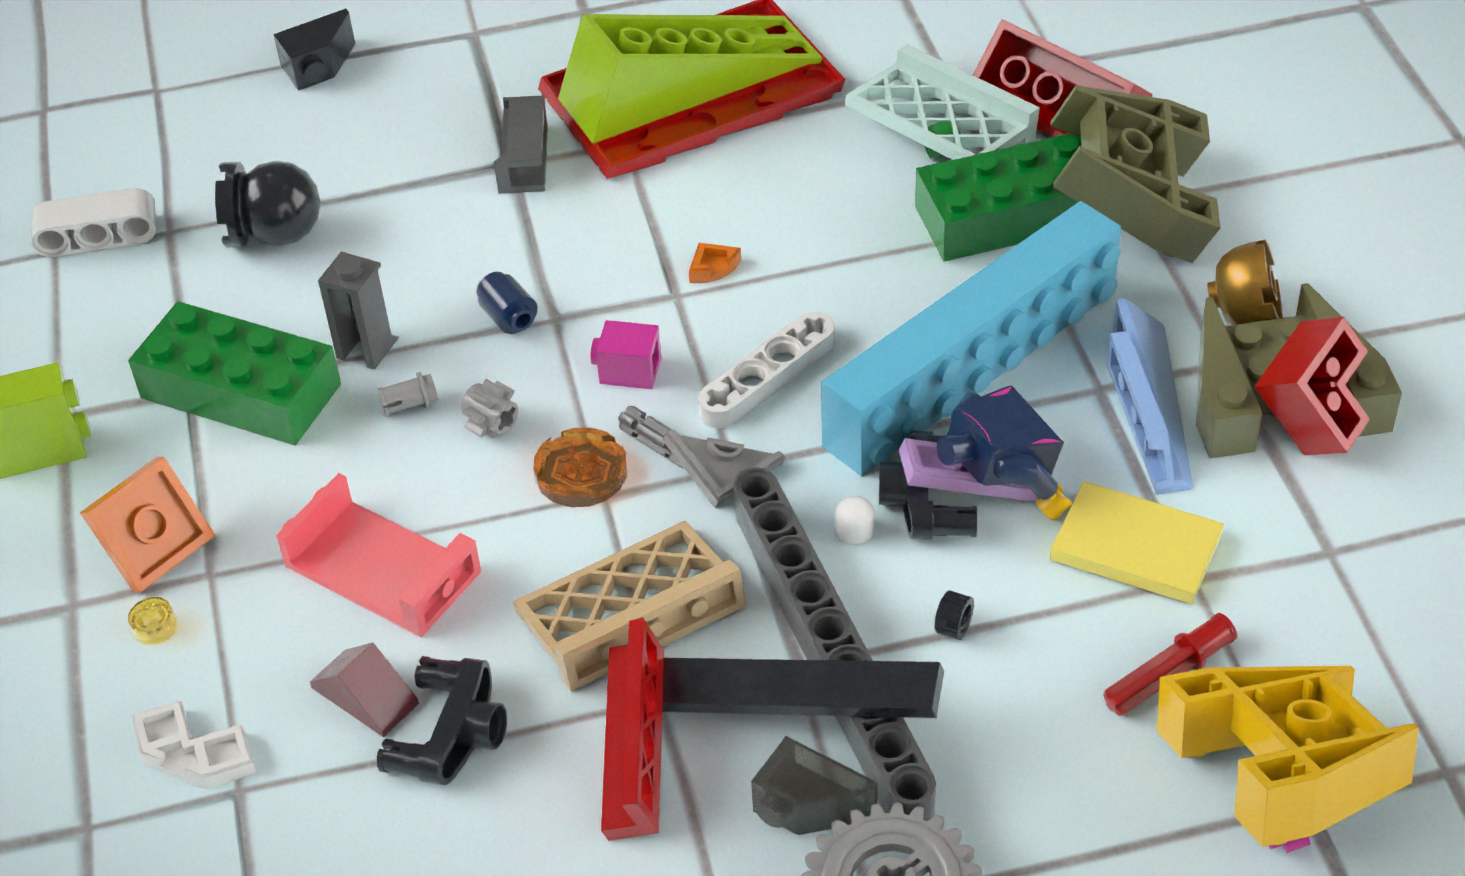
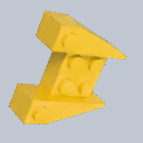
M1351 665L1213 667L1160 677L1157 732L1181 758L1202 757L1210 752L1244 745L1255 755L1239 759L1234 817L1262 847L1281 845L1287 841L1313 836L1411 784L1419 727L1415 723L1392 728L1385 727L1352 696L1355 669Z

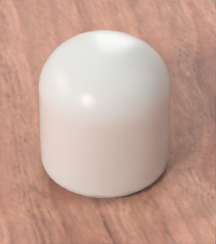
M849 496L837 505L835 511V532L842 542L849 545H860L869 541L873 536L874 509L867 499L860 496Z

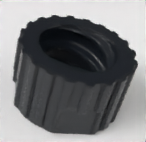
M948 590L937 608L934 625L935 631L938 634L962 640L972 620L974 598Z

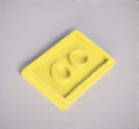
M1083 481L1053 543L1050 560L1193 605L1222 536L1224 523Z

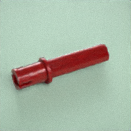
M1218 612L1210 620L1190 633H1179L1175 636L1174 643L1105 689L1103 696L1106 706L1118 716H1123L1159 692L1160 677L1188 672L1191 669H1202L1206 664L1207 658L1237 639L1235 626L1227 616Z

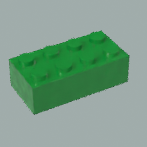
M1073 134L1059 135L916 168L915 208L943 262L1018 245L1077 204V201L1054 188L1053 182L1078 147L1081 146V137Z
M180 301L174 304L128 360L141 399L295 446L341 385L333 346Z

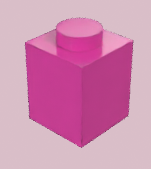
M605 320L600 338L595 337L592 341L590 353L591 364L597 365L599 384L653 389L662 358L659 325Z

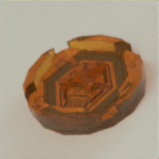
M591 427L571 428L562 431V437L556 438L552 442L550 437L541 444L534 456V477L541 494L552 502L567 507H590L607 501L620 491L627 478V456L623 446L621 448L616 443L615 437L608 432Z

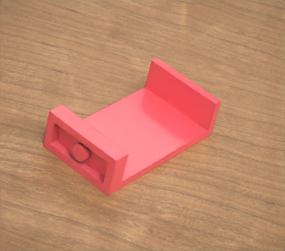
M340 473L325 487L320 488L312 500L294 518L289 519L276 535L285 567L421 638L481 573L476 540L459 533L444 548L352 502L347 478Z

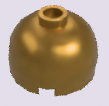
M1266 239L1249 242L1231 249L1218 262L1215 281L1207 283L1209 297H1213L1217 308H1221L1225 319L1231 325L1283 318L1278 279H1275L1271 267L1275 264Z

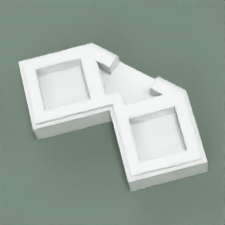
M182 700L131 716L140 755L144 765L203 789H209L257 773L243 723L192 738Z

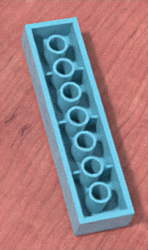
M1079 201L821 381L822 447L862 477L875 466H880V462H887L892 454L899 450L904 439H909L912 431H926V429L941 418L950 416L966 394L970 392H983L993 380L1007 370L1016 368L1022 359L1037 348L1046 346L1055 335L1067 326L1078 323L1085 313L1100 302L1108 301L1117 287L1116 274L1118 258L1121 252L1119 247L1121 226L1084 202Z

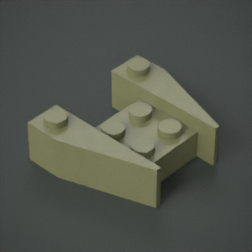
M1078 85L1073 88L1050 123L1052 127L1081 137V146L1078 147L1053 182V187L1077 202H1084L1119 224L1122 230L1151 248L1162 252L1166 256L1176 257L1193 263L1221 229L1217 199L1182 186L1178 182V175L1184 177L1210 143L1207 114L1168 99Z
M1308 283L1301 284L1296 316L1225 326L1213 297L1206 298L1200 334L1196 426L1209 459L1256 451L1262 415L1272 414L1273 412L1254 386L1301 321L1342 317ZM1352 327L1368 350L1367 355L1346 383L1350 392L1370 418L1359 437L1393 432L1402 392L1386 359Z

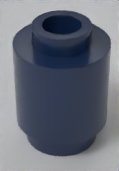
M496 271L489 273L479 282L476 290L478 303L504 333L516 334L531 326L537 315V303L514 277Z

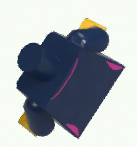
M1012 385L983 396L975 392L966 394L951 413V424L947 436L941 437L937 442V454L940 461L946 466L962 463L977 482L985 486L1015 484L1029 487L1038 497L1035 500L1038 508L1048 518L1056 521L1072 505V502L1063 495L1061 485L1052 477L1064 442Z

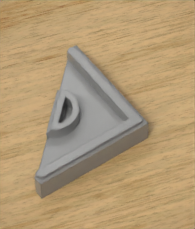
M675 430L666 432L662 439L714 507L734 496V480L741 471L753 467L772 471L782 465L786 458L780 451L773 454L744 448V444L709 437L707 440L678 435Z

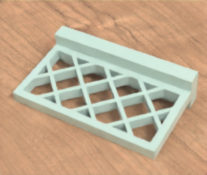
M908 44L897 51V61L895 64L845 96V106L952 160L976 155L963 147H983L984 150L980 153L1034 142L1040 108ZM884 98L885 102H870L866 99ZM892 98H913L914 101L893 102ZM896 114H917L918 118H902ZM925 114H946L947 118H925ZM943 121H951L953 135H936L928 131V127ZM957 127L960 131L979 130L980 134L959 135Z

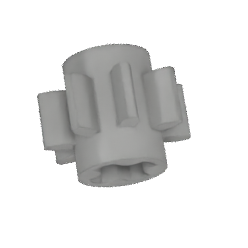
M485 379L483 385L480 383L472 385L466 391L461 401L462 414L469 418L464 427L480 437L487 435L492 439L495 438L496 433L505 434L515 424L519 412L517 404L510 400L515 391L498 380L493 383Z

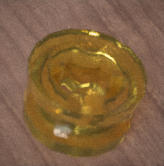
M162 597L145 598L137 602L128 614V623L133 630V634L143 644H161L169 640L178 628L177 619L171 605ZM146 620L150 621L146 626L144 625Z

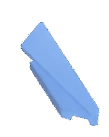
M1126 298L1116 299L1107 367L1156 495L1190 490L1193 488V481L1165 327L1160 321Z

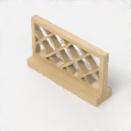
M686 521L680 522L513 601L516 613L557 664L562 681L571 692L608 674L609 647L628 644L629 620L644 618L661 646L664 647L746 607L740 569L731 559L723 562ZM683 540L688 545L686 554L664 552L666 548ZM632 564L646 565L643 574L623 573L622 570ZM658 566L679 568L676 577L655 575ZM691 569L706 570L691 578H687ZM590 584L603 585L599 595L579 593V590ZM615 586L636 588L632 598L611 596ZM648 589L664 590L650 598L644 599ZM546 605L559 606L555 616L540 615L533 612ZM572 607L593 609L588 619L568 617ZM605 610L620 611L601 620ZM561 631L577 632L557 642Z

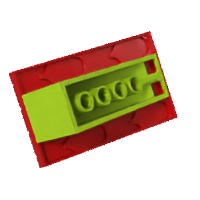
M755 0L716 15L582 14L567 68L542 76L538 90L544 95L545 99L547 98V102L560 119L564 120V124L577 141L581 143V146L596 166H599V170L606 179L663 163L668 156L712 144L720 136L781 119L785 112L829 100L834 93L842 91L846 79L773 0Z

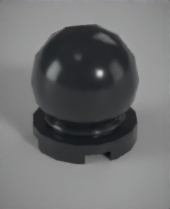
M277 160L259 164L248 174L241 162H222L219 164L220 172H225V180L216 181L215 207L217 224H226L229 236L222 237V243L226 248L246 246L249 235H252L262 243L281 246L297 242L310 232L318 219L321 201L317 185L305 170L293 163Z

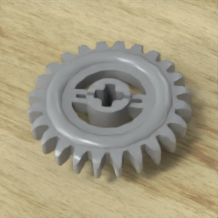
M876 803L871 805V814L868 817H865L857 809L850 811L852 822L850 825L840 820L833 821L831 828L834 837L826 834L817 836L816 845L821 852L814 851L805 856L806 866L811 870L801 875L853 876L854 871L865 859L879 852L897 851L909 854L910 856L906 859L895 856L882 857L874 861L868 868L866 876H923L927 872H929L930 876H982V868L977 864L969 863L974 858L975 850L970 845H959L962 838V832L959 829L951 828L947 831H942L944 828L943 816L936 815L929 821H925L923 807H915L909 815L904 814L902 803H894L890 813H884L880 804Z

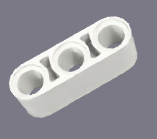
M140 188L45 201L35 206L32 211L31 246L35 252L45 257H60L143 244L151 240L156 233L155 199L151 193Z

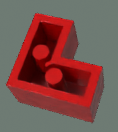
M1345 317L1301 321L1254 386L1304 455L1348 453L1370 420L1346 386L1348 380L1367 355L1368 350Z

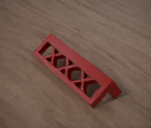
M644 618L629 620L627 645L609 647L601 832L608 841L659 833L664 649Z

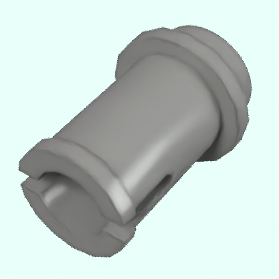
M421 372L416 373L417 378L384 388H377L386 417L425 404L428 408L431 407L430 402L439 400L431 373L422 376Z

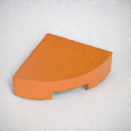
M698 243L689 269V283L712 282L730 274L741 261V248Z

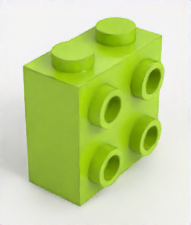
M59 362L0 376V479L87 458L84 439L92 437L88 417L85 410L76 411L75 407L80 406V399L73 378L65 380Z

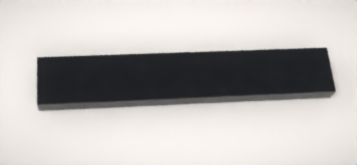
M664 658L662 712L937 718L944 669L940 662Z

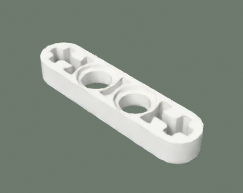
M809 312L799 316L706 385L698 395L700 420L711 428L728 427L736 423L818 361L834 347L835 324L833 319L822 312ZM783 352L795 356L787 362H778L772 358L774 355ZM749 376L759 377L763 380L755 386H746L740 383L743 378Z

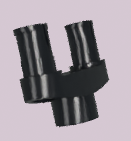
M912 431L909 439L937 443L944 436L933 435V431ZM880 462L879 505L903 506L905 523L910 539L932 540V536L948 535L977 536V506L933 505V501H928V488L907 484L902 462Z
M422 656L419 660L421 666H416L414 674L417 688L444 690L450 692L439 716L430 741H427L425 744L385 738L381 744L383 749H379L377 753V767L380 772L407 774L419 777L425 783L447 785L458 775L475 747L497 749L500 747L506 733L507 712L502 703L490 702L492 675L487 660L463 658L461 661H448Z

